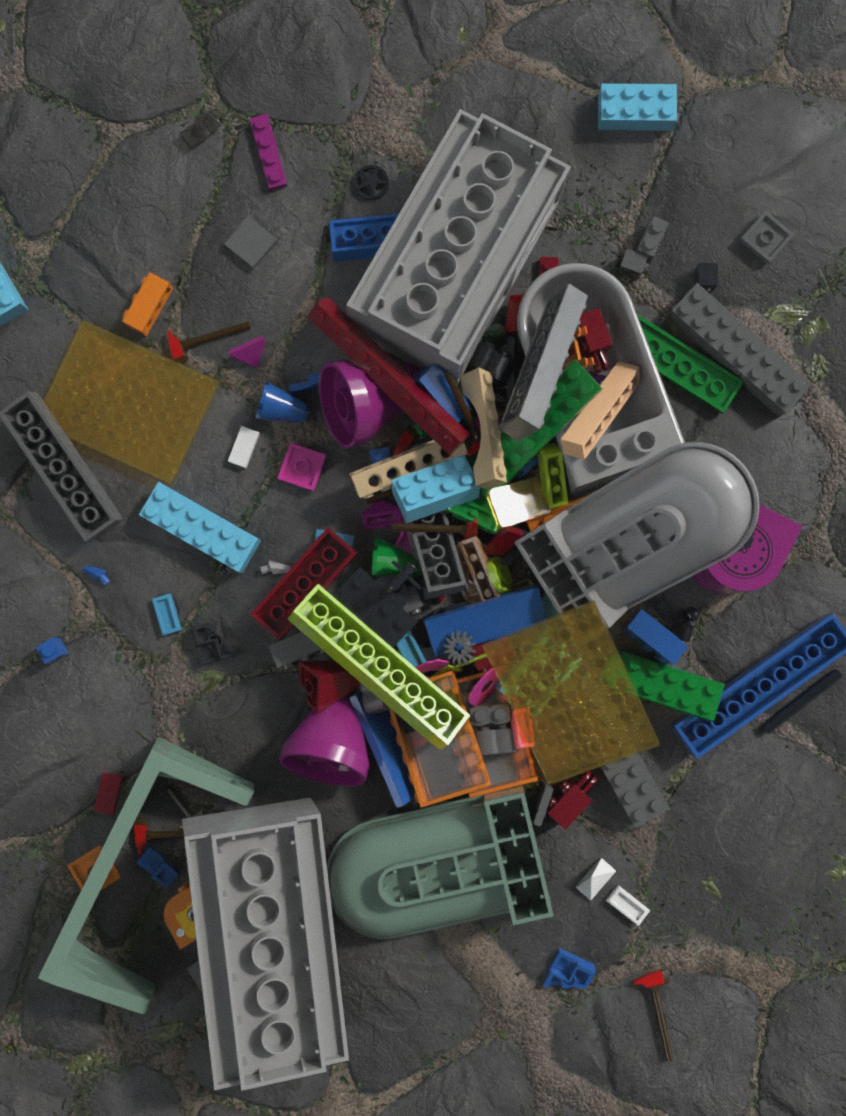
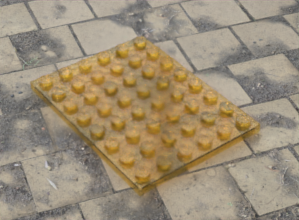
M83 320L44 399V403L68 438L173 485L218 390L220 381Z
M595 600L483 644L484 651L548 785L660 746L655 731Z

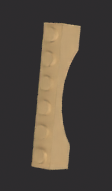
M477 368L461 375L460 378L463 395L474 405L481 425L480 449L473 467L475 483L478 487L490 489L507 482L506 468L504 466V452L501 447V433L498 427V414L492 387L493 379L490 372Z

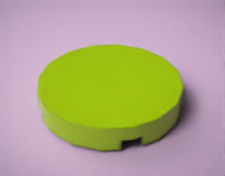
M495 556L488 559V575L494 588L503 595L512 590L510 586H512L513 581L509 568L506 564L503 565L501 563L503 559Z

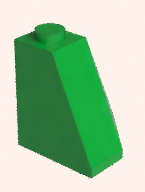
M375 538L372 564L373 577L379 578L385 575L398 576L400 571L391 563L393 560L402 568H405L407 563H411L416 568L413 555L380 538ZM417 571L411 574L414 579H419Z

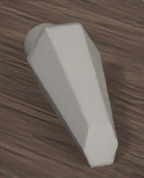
M269 561L268 565L261 567L262 574L271 571L273 574L287 573L291 569L289 565Z

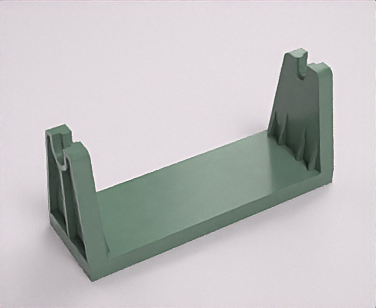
M160 737L157 738L38 979L55 986L140 1014L146 1013L153 999L152 994L155 990V984L91 951L76 940L156 777L162 776L182 780L245 806H248L254 793L253 783Z

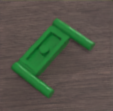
M505 499L498 514L471 501L449 507L444 511L452 513V516L466 523L472 522L477 518L479 529L486 532L489 530L492 534H497L512 501Z

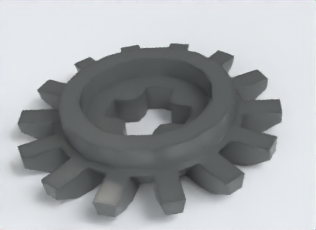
M460 630L457 631L456 636L451 632L452 639L445 638L449 644H443L444 647L448 648V650L443 651V654H450L447 657V661L453 658V665H455L456 661H458L459 666H462V661L466 665L469 664L467 658L474 659L471 653H476L477 651L472 649L476 642L470 643L473 637L466 638L467 632H464L462 636L460 635ZM457 643H459L460 646H464V649L461 650V654H459V652L455 651L454 649L455 647H457Z

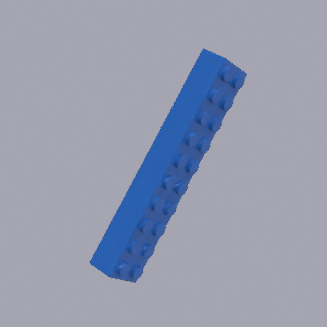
M833 613L824 614L724 685L714 722L684 714L670 724L671 728L691 756L696 759L700 758L846 654V630Z

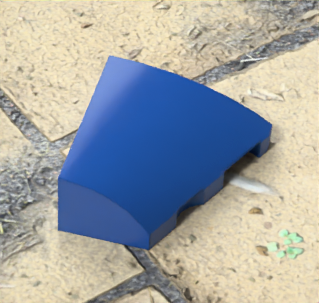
M559 948L548 969L543 987L549 988V985H562V988L566 989L570 987L587 989L595 975V965Z

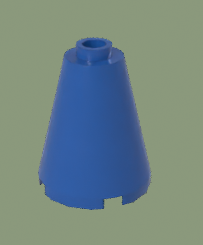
M265 382L255 418L302 423L303 419L307 420L310 409H307L306 403L275 385Z

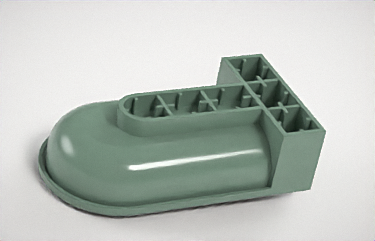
M523 785L363 822L350 829L340 838L334 846L327 863L330 899L334 911L351 929L371 938H398L509 912L513 925L554 916Z

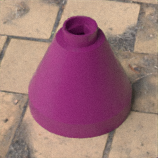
M342 359L326 363L322 367L319 377L321 407L326 424L340 446L352 448L365 444L404 411L353 361Z
M348 693L320 713L312 709L284 742L279 758L280 764L294 774L324 784L345 787L364 784L369 769V760L363 729L349 699L354 694Z

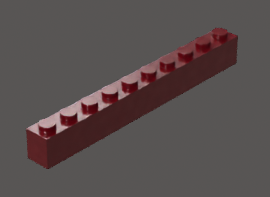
M329 297L318 301L307 317L449 455L465 442L471 434Z

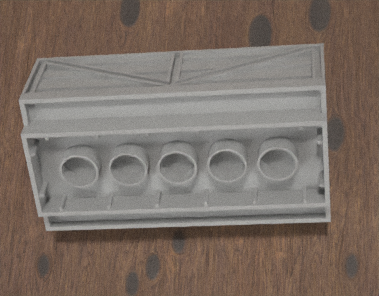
M460 109L346 305L347 315L382 349L418 368L436 364L445 373L451 371L458 385L461 379L460 376L464 374L478 343H481L560 201L571 166L550 156L551 148L483 113L477 118Z
M305 798L182 819L214 1090L240 1085L241 1091L323 1073L326 1072V1065L348 1061L349 1055L321 813L312 799Z

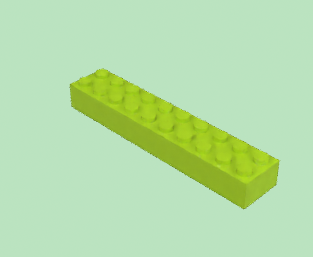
M319 584L314 587L288 617V620L438 750L449 745L470 716Z

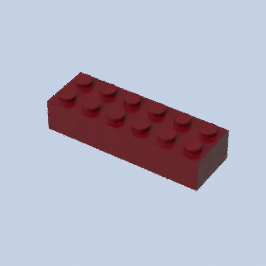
M327 527L250 615L278 640H283L295 626L288 620V617L317 584L327 590L359 553L332 529Z

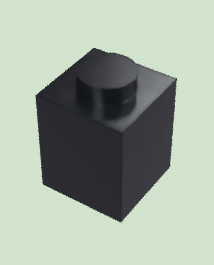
M699 263L695 268L694 286L698 283L708 293L714 291L718 286V263Z

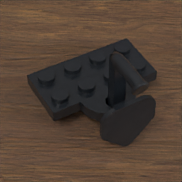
M394 560L391 563L400 571L398 576L385 575L374 580L360 567L333 595L337 601L392 648L417 623L404 609L409 597L406 584L410 581L419 590L423 588L411 576L413 572L417 571L414 565L407 563V566L402 568Z

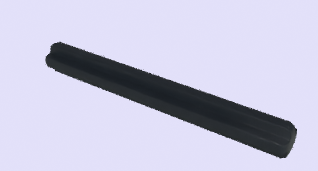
M838 669L832 670L762 725L763 730L768 734L772 733L843 677Z

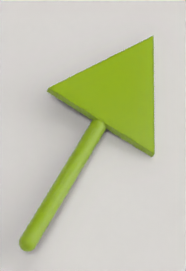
M484 653L482 655L474 657L473 660L469 659L468 662L472 663L477 660L483 659L487 657L488 654ZM456 664L454 666L446 665L444 668L433 674L431 677L449 671H453L455 673L463 671V669L459 668L461 667L459 666V664Z

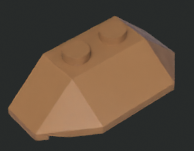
M476 536L460 541L456 546L466 581L462 595L464 600L470 604L502 595L494 588L488 575L487 562L492 556L485 553L484 548L486 546Z

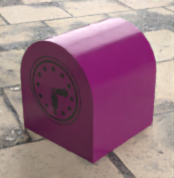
M759 504V516L756 527L742 548L730 557L691 577L700 587L715 594L726 595L760 589L772 582L779 574L803 526Z

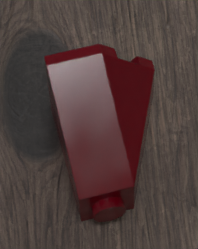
M335 660L300 661L299 681L301 687L305 686L308 696L305 697L307 704L317 713L324 711L360 686V682Z

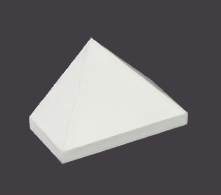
M600 858L576 885V888L591 901L616 870Z

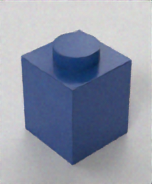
M51 638L36 647L44 664H53L69 655L61 638Z

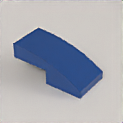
M320 373L308 374V382L289 384L292 396L319 388Z
M150 845L136 861L137 864L151 874V878L165 889L179 875L177 869Z

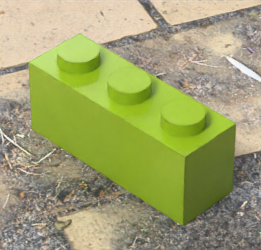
M555 443L547 444L537 454L543 499L549 508L568 504L562 451Z

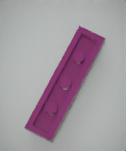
M268 114L251 118L250 122L269 190L287 187V181Z

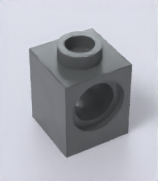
M626 249L618 272L639 280L641 274L645 275L649 263H646L648 256Z

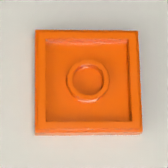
M102 844L67 865L81 890L103 848ZM114 864L101 890L121 878Z

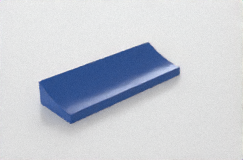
M399 214L331 220L330 233L334 262L374 258Z
M537 585L424 618L435 657L443 655V651L448 650L443 644H449L445 638L452 639L451 632L455 636L458 630H460L461 636L464 632H467L466 638L473 637L470 643L476 642V644L548 623ZM457 643V647H455L454 649L456 651L464 648V646H460L459 643Z
M360 692L349 699L397 808L401 807L415 798L414 792L416 791L408 778V773L410 772L408 766L403 762L402 748L396 741L397 732L391 725L390 711L386 710L374 715L366 714L362 704L363 694Z

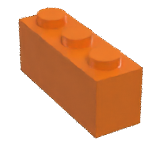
M149 272L148 276L143 278L139 292L134 294L130 308L124 312L122 322L127 327L147 337L174 289L168 281Z

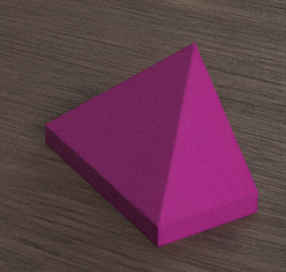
M260 336L229 350L228 353L233 360L258 368L267 343L264 337Z
M384 500L376 501L362 513L365 530L389 527L392 523H402L400 508Z

